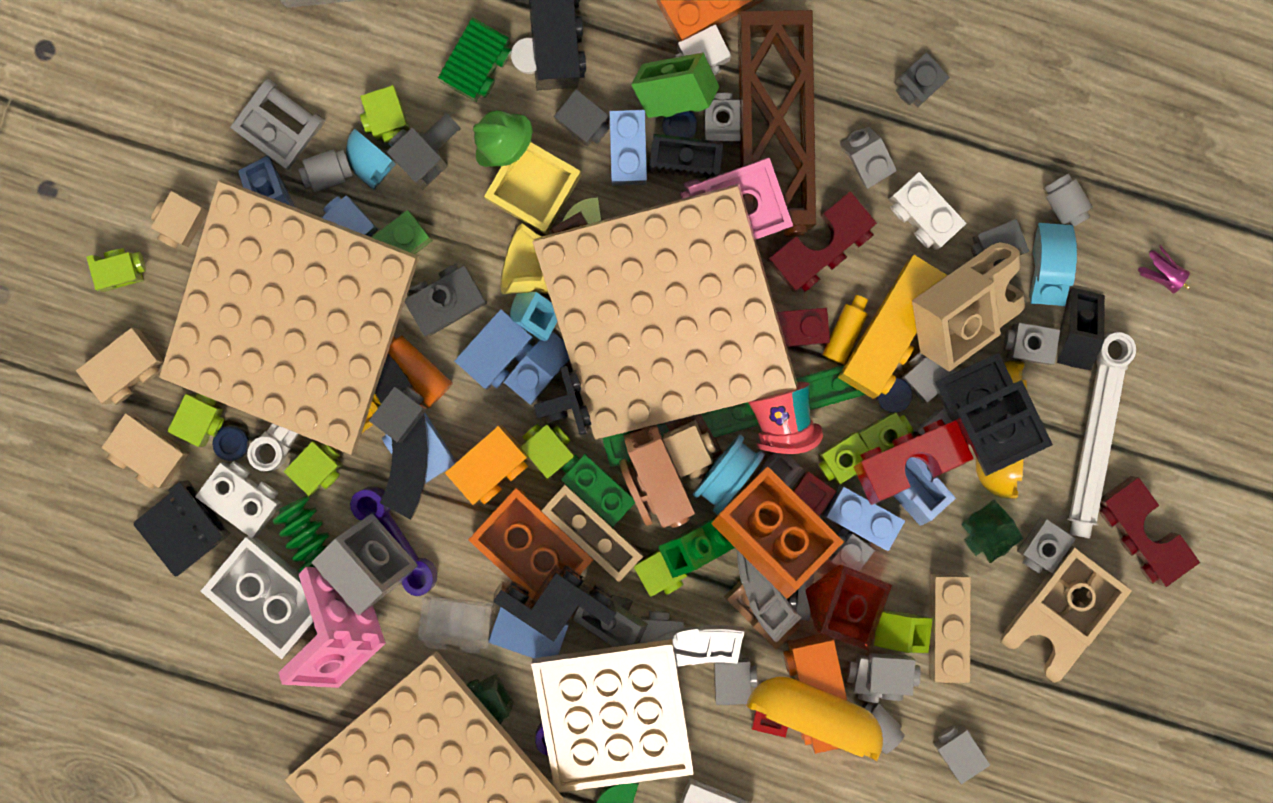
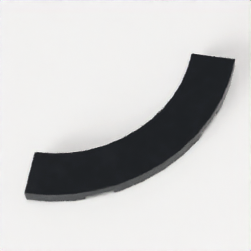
M389 353L387 354L375 391L381 404L394 387H400L404 390L406 386H409L415 390L407 375ZM424 414L403 442H396L392 439L393 450L390 477L380 501L384 506L410 520L418 508L427 478L429 440Z

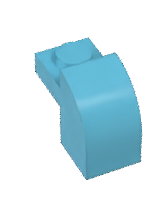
M1038 223L1032 251L1035 271L1029 294L1030 303L1065 306L1069 287L1074 285L1076 273L1077 243L1073 225Z

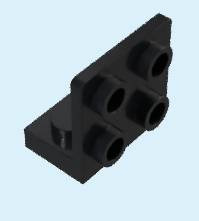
M189 480L178 482L168 490L170 492L169 495L134 521L135 528L175 577L182 574L231 535L211 508L195 497L198 492Z

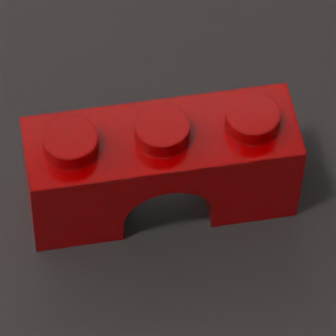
M940 419L923 427L925 434L913 438L912 433H908L893 440L894 447L882 452L879 446L861 454L860 456L863 461L853 468L870 505L911 487L905 474V465L909 458H918L925 462L933 478L973 460V455L957 421L955 420L945 425L943 419Z

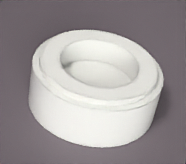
M523 38L517 41L511 53L513 65L518 71L525 74H533L536 71L532 38Z

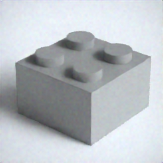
M370 514L335 538L311 562L321 573L322 577L332 585L344 599L345 603L358 616L395 589L418 566L373 514Z

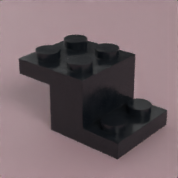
M999 353L933 383L951 422L957 421L967 445H971L985 476L1053 445L1023 381L1020 380L1013 383Z
M555 565L532 600L528 596L530 592L515 581H511L510 584L501 581L494 592L493 598L494 603L553 642L578 606L608 626L617 614L613 603L614 600L611 599L613 596L596 584L592 589L585 585L582 579L583 576L568 565H565L563 569Z

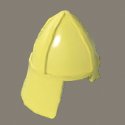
M523 223L514 232L505 256L500 282L502 294L529 292L549 294L533 245V240L542 236L533 232Z

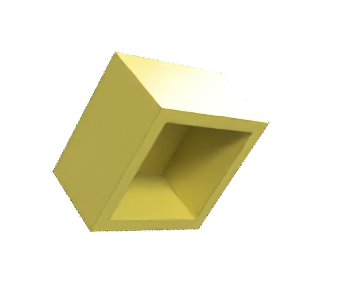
M530 142L526 152L519 160L511 165L501 166L484 197L488 202L547 235L582 175L580 170Z

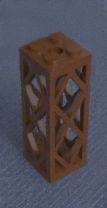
M813 10L741 11L738 21L740 167L759 161L773 135L776 136L798 171L783 196L786 206H788L801 184V208H787L793 226L783 229L784 236H805V233H808V230H811L816 225ZM765 37L751 61V38ZM790 37H798L799 52ZM772 44L796 81L779 110L755 74ZM798 92L800 144L784 120V116ZM752 100L769 125L753 154ZM749 193L743 194L747 212L750 214L754 211L753 195Z

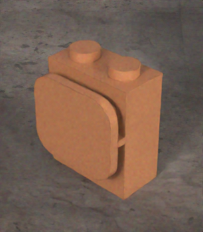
M657 425L641 428L624 435L627 451L634 469L630 468L626 458L620 460L619 463L623 477L645 525L653 524L650 512L657 515L662 528L669 525L671 528H675L688 522L690 516L694 515L695 512Z

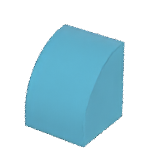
M537 292L516 294L510 311L512 321L538 339L548 340L557 323L552 302Z

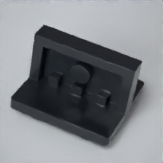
M567 365L560 367L568 395L534 404L537 418L545 417L547 423L568 417L567 410L572 409L579 435L587 434L586 426L592 425L586 404L580 406L577 392L582 391L577 372L576 370L570 372Z

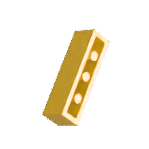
M915 255L910 257L838 378L872 399L878 397L881 393L886 395L897 378L892 373L898 363L904 365L914 350L910 343L916 335L917 329L912 300L944 279L947 274Z

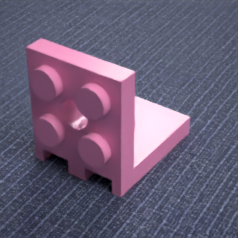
M769 157L702 182L696 178L683 183L686 191L680 193L682 199L740 184L742 194H752L757 200L756 209L748 214L755 239L793 226Z
M305 567L298 575L317 635L278 673L282 685L339 688L386 643L373 605L358 616L345 603L344 599L332 585L322 577L317 568Z

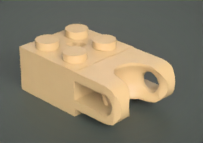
M1001 242L991 245L912 300L921 354L950 372L1001 335L1000 328L1025 309L1024 292L1009 284V281L1021 268L1020 252L1016 247ZM1005 258L1001 263L994 266L995 261Z
M1071 545L1053 574H1047L1001 635L1000 643L1009 649H1016L1030 636L1042 635L1049 638L1052 642L1053 650L1044 665V673L1050 681L1058 682L1066 675L1087 646H1090L1132 590ZM1081 587H1086L1084 590L1087 596L1086 600L1081 602L1078 599L1076 603L1072 602L1074 598L1073 590L1076 588L1080 590Z

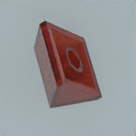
M839 564L805 589L816 632L869 651L892 584Z

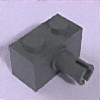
M447 113L443 114L444 116L426 133L420 132L418 134L413 128L408 132L403 129L389 142L391 148L387 153L422 190L448 167L438 155L440 153L438 149L457 131L461 130L459 125Z
M457 264L451 265L438 273L441 278L431 285L424 281L408 290L410 297L405 299V304L424 337L432 336L487 304L465 265L458 268Z

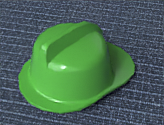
M500 110L491 111L486 114L473 127V132L475 133L474 140L477 146L476 161L480 166L493 167L511 165L519 160L531 142L533 130L530 120L524 115L509 114Z

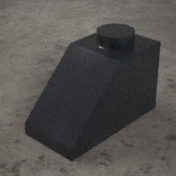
M1073 287L1070 288L1060 328L1057 363L1074 368L1092 370L1104 343L1105 295Z

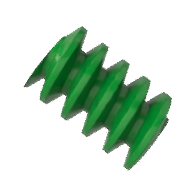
M308 495L276 510L279 511V514L272 521L274 525H286L279 532L280 537H292L285 545V548L287 550L298 549V552L291 558L292 562L304 561V564L297 571L298 574L305 567L316 568L311 562L327 547L323 546V543L330 536L329 533L316 532L322 526L323 521L310 520L317 512V509L304 508V505L311 499Z

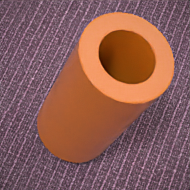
M403 335L397 339L393 336L388 353L407 375L415 391L424 397L422 402L427 407H432L451 387L453 382Z

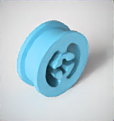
M741 434L734 439L714 462L692 494L696 498L702 495L714 505L713 512L719 514L738 493L765 456L764 452L759 451L755 453L743 443L744 437Z

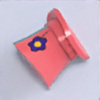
M797 382L798 388L795 391L748 402L762 432L758 433L760 443H756L757 449L781 454H800L808 452L820 444L823 439V431L821 426L816 423L813 424L810 418L809 383Z

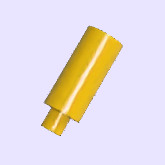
M855 295L851 305H844L830 336V343L826 344L822 353L823 356L845 365L868 316L864 312L868 299Z

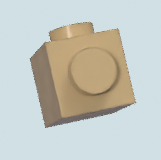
M171 191L166 201H161L153 211L151 219L154 222L151 228L160 233L157 239L175 249L178 244L189 247L208 210Z
M696 420L664 434V444L680 478L689 475L690 479L709 471L708 465L713 464L712 453L716 452V448L709 433H701Z

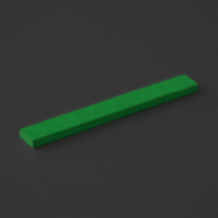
M845 365L796 378L797 382L809 383L810 410L866 394L838 378ZM748 402L701 414L714 437L759 425ZM665 423L657 424L663 438L664 434L669 432V429ZM633 431L602 438L610 467L620 465L619 461L625 458L627 462L632 461L627 451L624 435Z

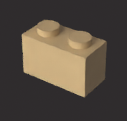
M130 328L77 369L76 372L101 404H111L113 402L115 405H118L132 394L131 387L139 381L145 384L158 375L160 371L157 367L163 364L164 360L140 329Z
M125 413L101 447L109 453L107 456L108 460L122 469H125L126 466L138 473L135 478L150 489H153L155 486L158 488L167 487L190 454V452L134 413Z

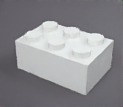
M245 537L200 591L281 659L292 651L314 624L298 572L257 537Z

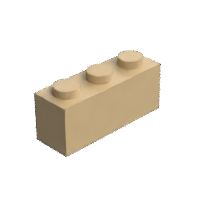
M566 484L541 510L618 582L643 557L641 551L616 528L610 526Z
M930 573L929 618H933L929 645V678L935 683H970L971 577L966 574Z

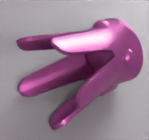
M1161 245L1159 246L1161 251L1170 262L1154 250H1151L1149 255L1153 260V264L1165 275L1145 267L1138 269L1141 276L1162 284L1172 294L1176 293L1182 286L1190 289V286L1185 283L1190 271L1177 265Z

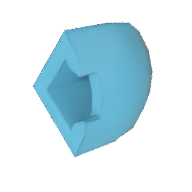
M353 129L347 139L346 147L349 166L364 183L375 190L396 163L356 129Z

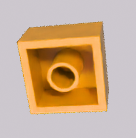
M500 425L447 470L445 474L472 505L478 501L485 505L502 490L498 484L507 477L512 481L528 467L524 462L528 456L507 429Z

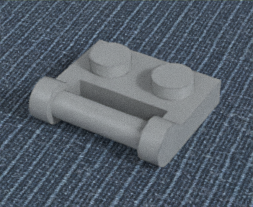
M267 79L259 87L230 128L285 169L289 170L313 136L322 128L325 120L318 114H310L279 91L276 83ZM271 101L301 123L304 128L299 134L295 133L262 108L265 102Z

